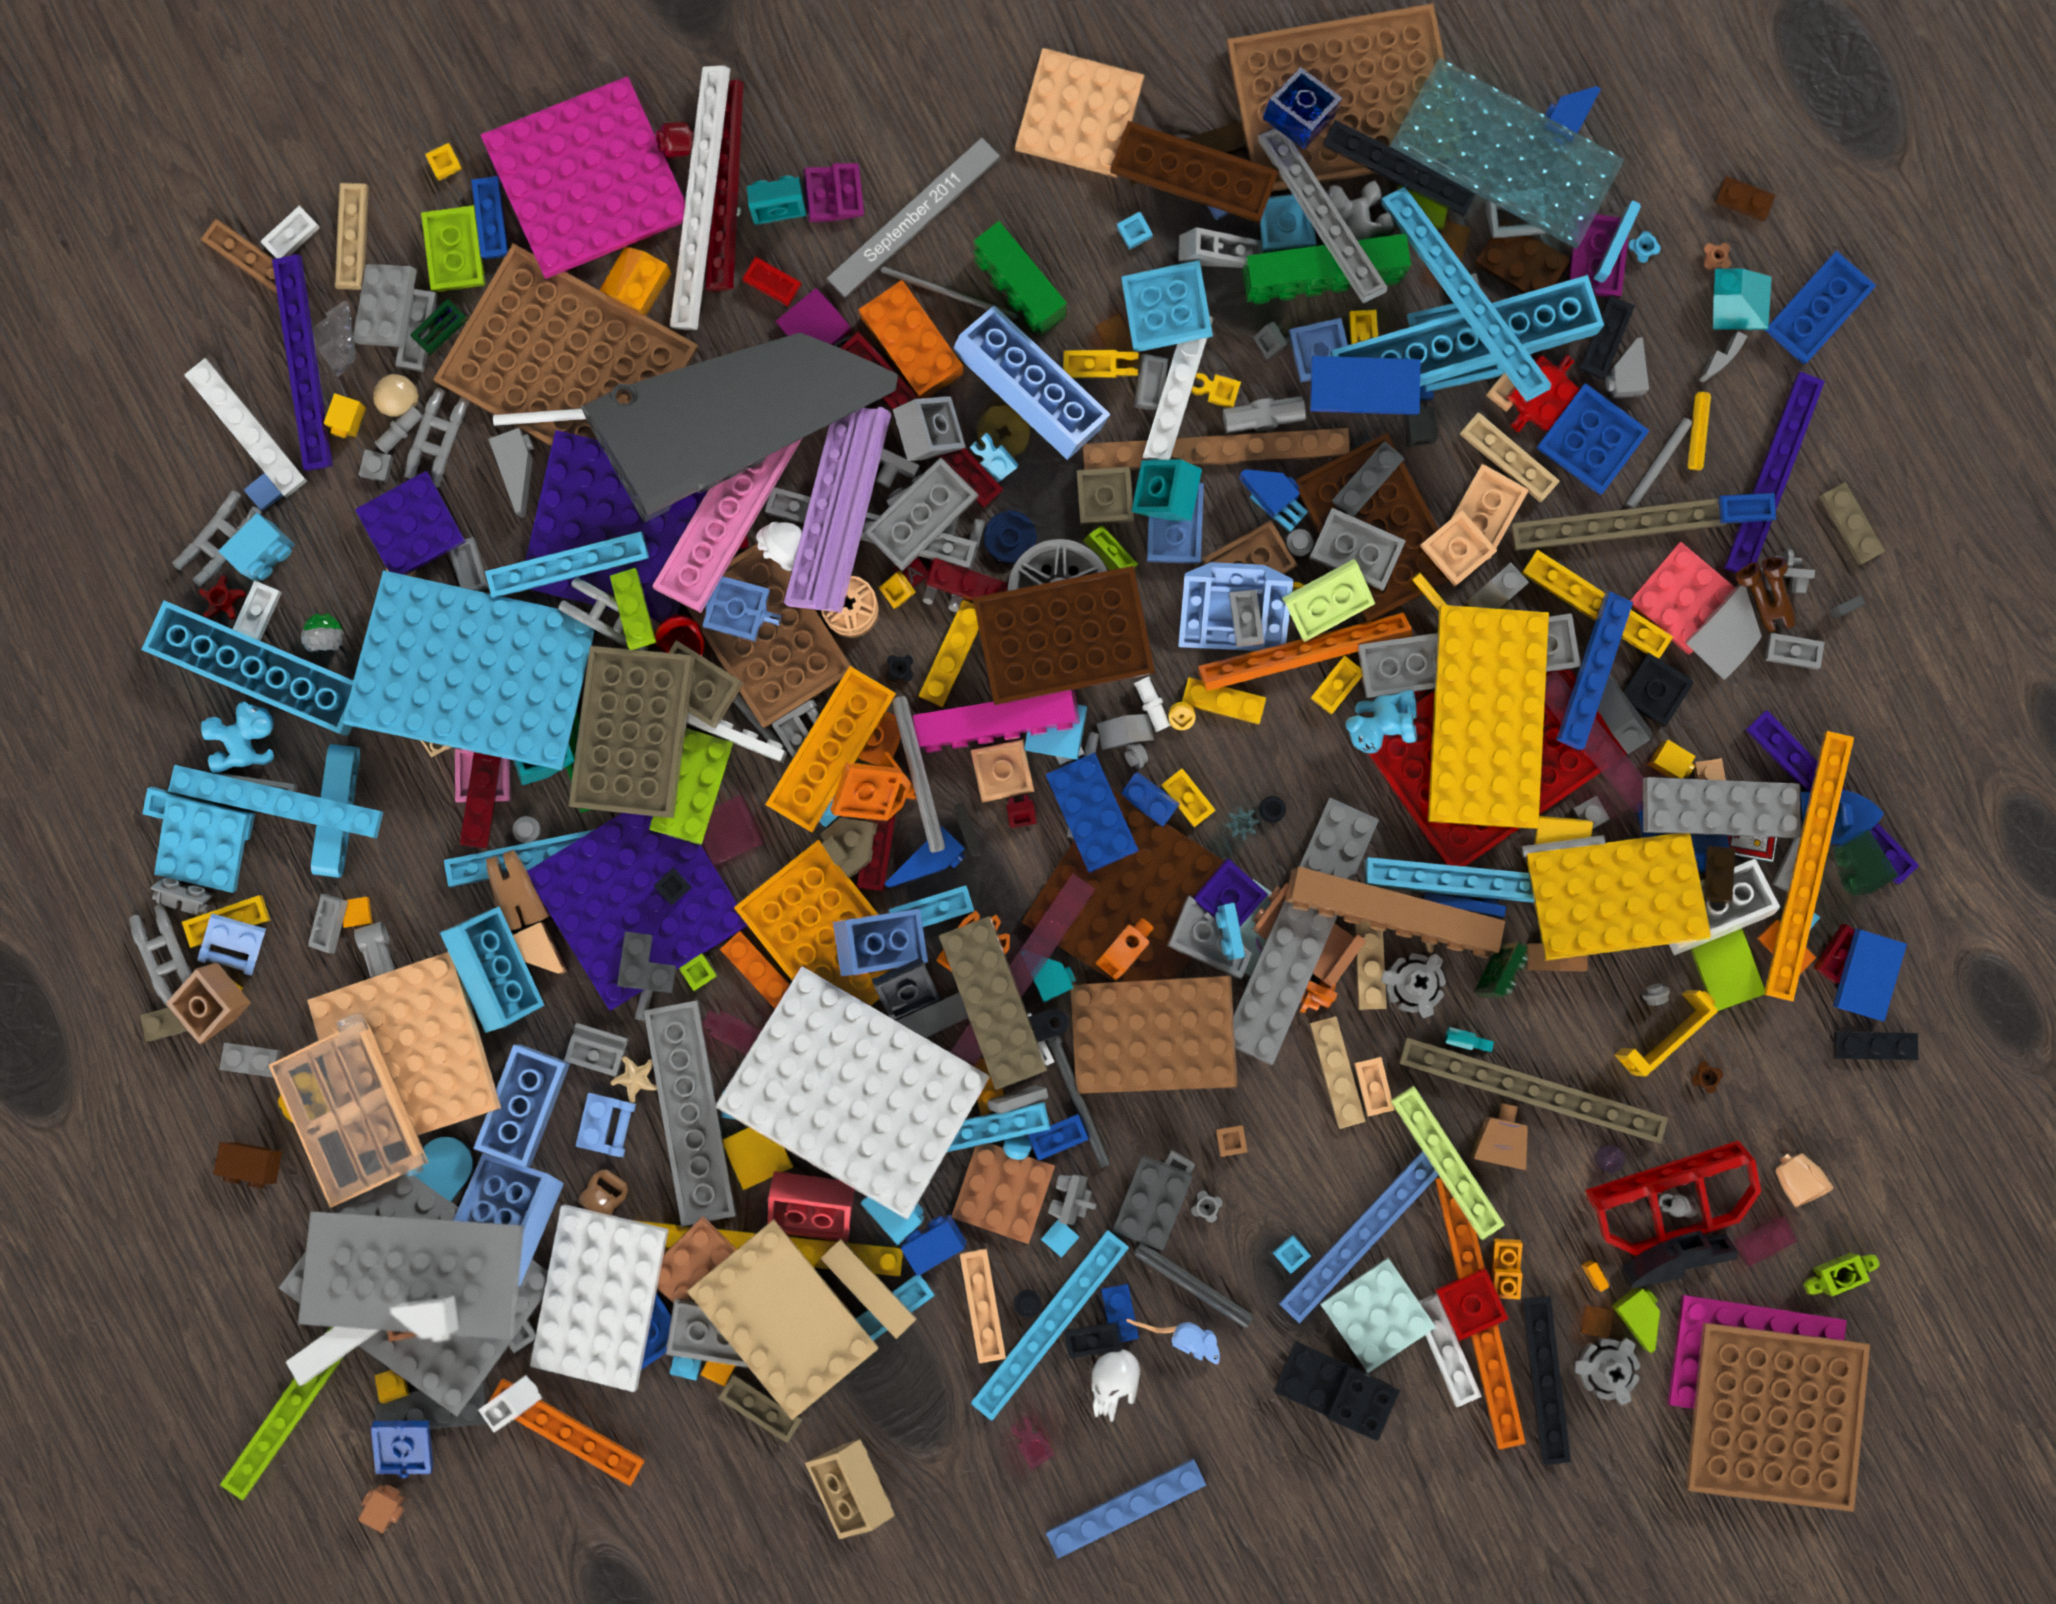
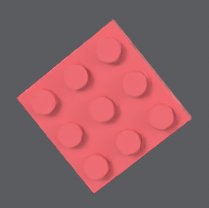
M1679 542L1630 601L1633 602V609L1646 620L1673 636L1671 641L1689 655L1693 650L1685 641L1705 623L1704 620L1724 602V598L1735 587L1687 546Z

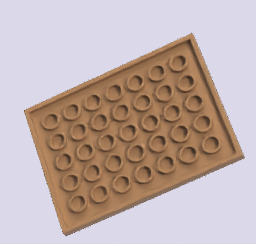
M1434 4L1227 39L1226 45L1248 157L1251 162L1277 170L1258 142V135L1282 125L1319 183L1376 174L1322 146L1334 120L1425 165L1461 159L1464 156ZM1279 173L1272 192L1289 189Z
M513 243L433 380L493 415L582 409V405L613 391L614 387L619 384L630 385L689 366L699 347L692 341L565 271L545 279L534 254ZM625 394L616 396L617 401L621 404L630 402V398ZM586 419L512 424L551 447L555 430L598 440Z

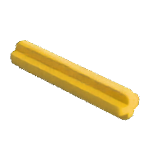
M1698 392L1695 395L1688 469L1701 470L1704 467L1711 394L1708 392Z

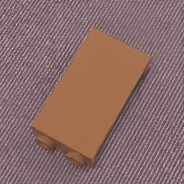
M1288 883L1282 889L1278 886L1274 889L1268 898L1272 903L1266 910L1261 907L1252 920L1256 923L1252 930L1265 940L1268 938L1286 897ZM1334 923L1312 974L1328 986L1333 987L1366 940L1358 934L1353 937Z

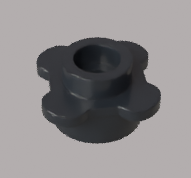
M909 655L904 657L889 656L887 659L889 664L888 680L892 682L896 679H903L906 682L911 681L913 678V673L911 672L913 658ZM898 666L903 667L901 671H899L897 668Z

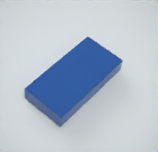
M1774 493L1722 495L1718 497L1720 524L1776 520Z

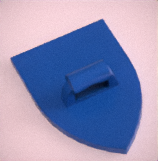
M1842 790L1830 844L1846 843L1863 836L1879 822L1884 812L1869 799L1857 793ZM1800 792L1802 824L1804 823L1811 792Z

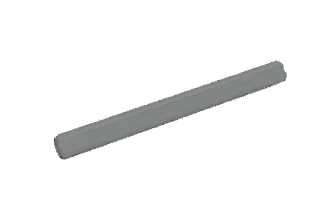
M900 696L893 699V709L928 845L932 853L944 850L945 845L908 701L905 696Z

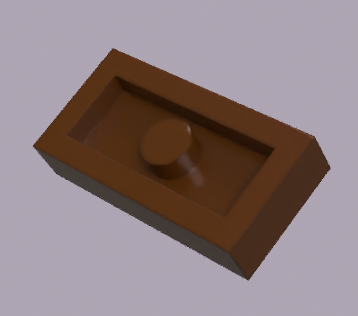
M1726 176L1723 179L1715 203L1764 222L1768 217L1776 195Z

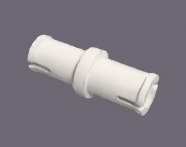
M1150 676L1135 682L1134 686H1136L1144 704L1142 708L1144 711L1147 710L1155 732L1171 726L1161 705L1163 700L1158 698Z

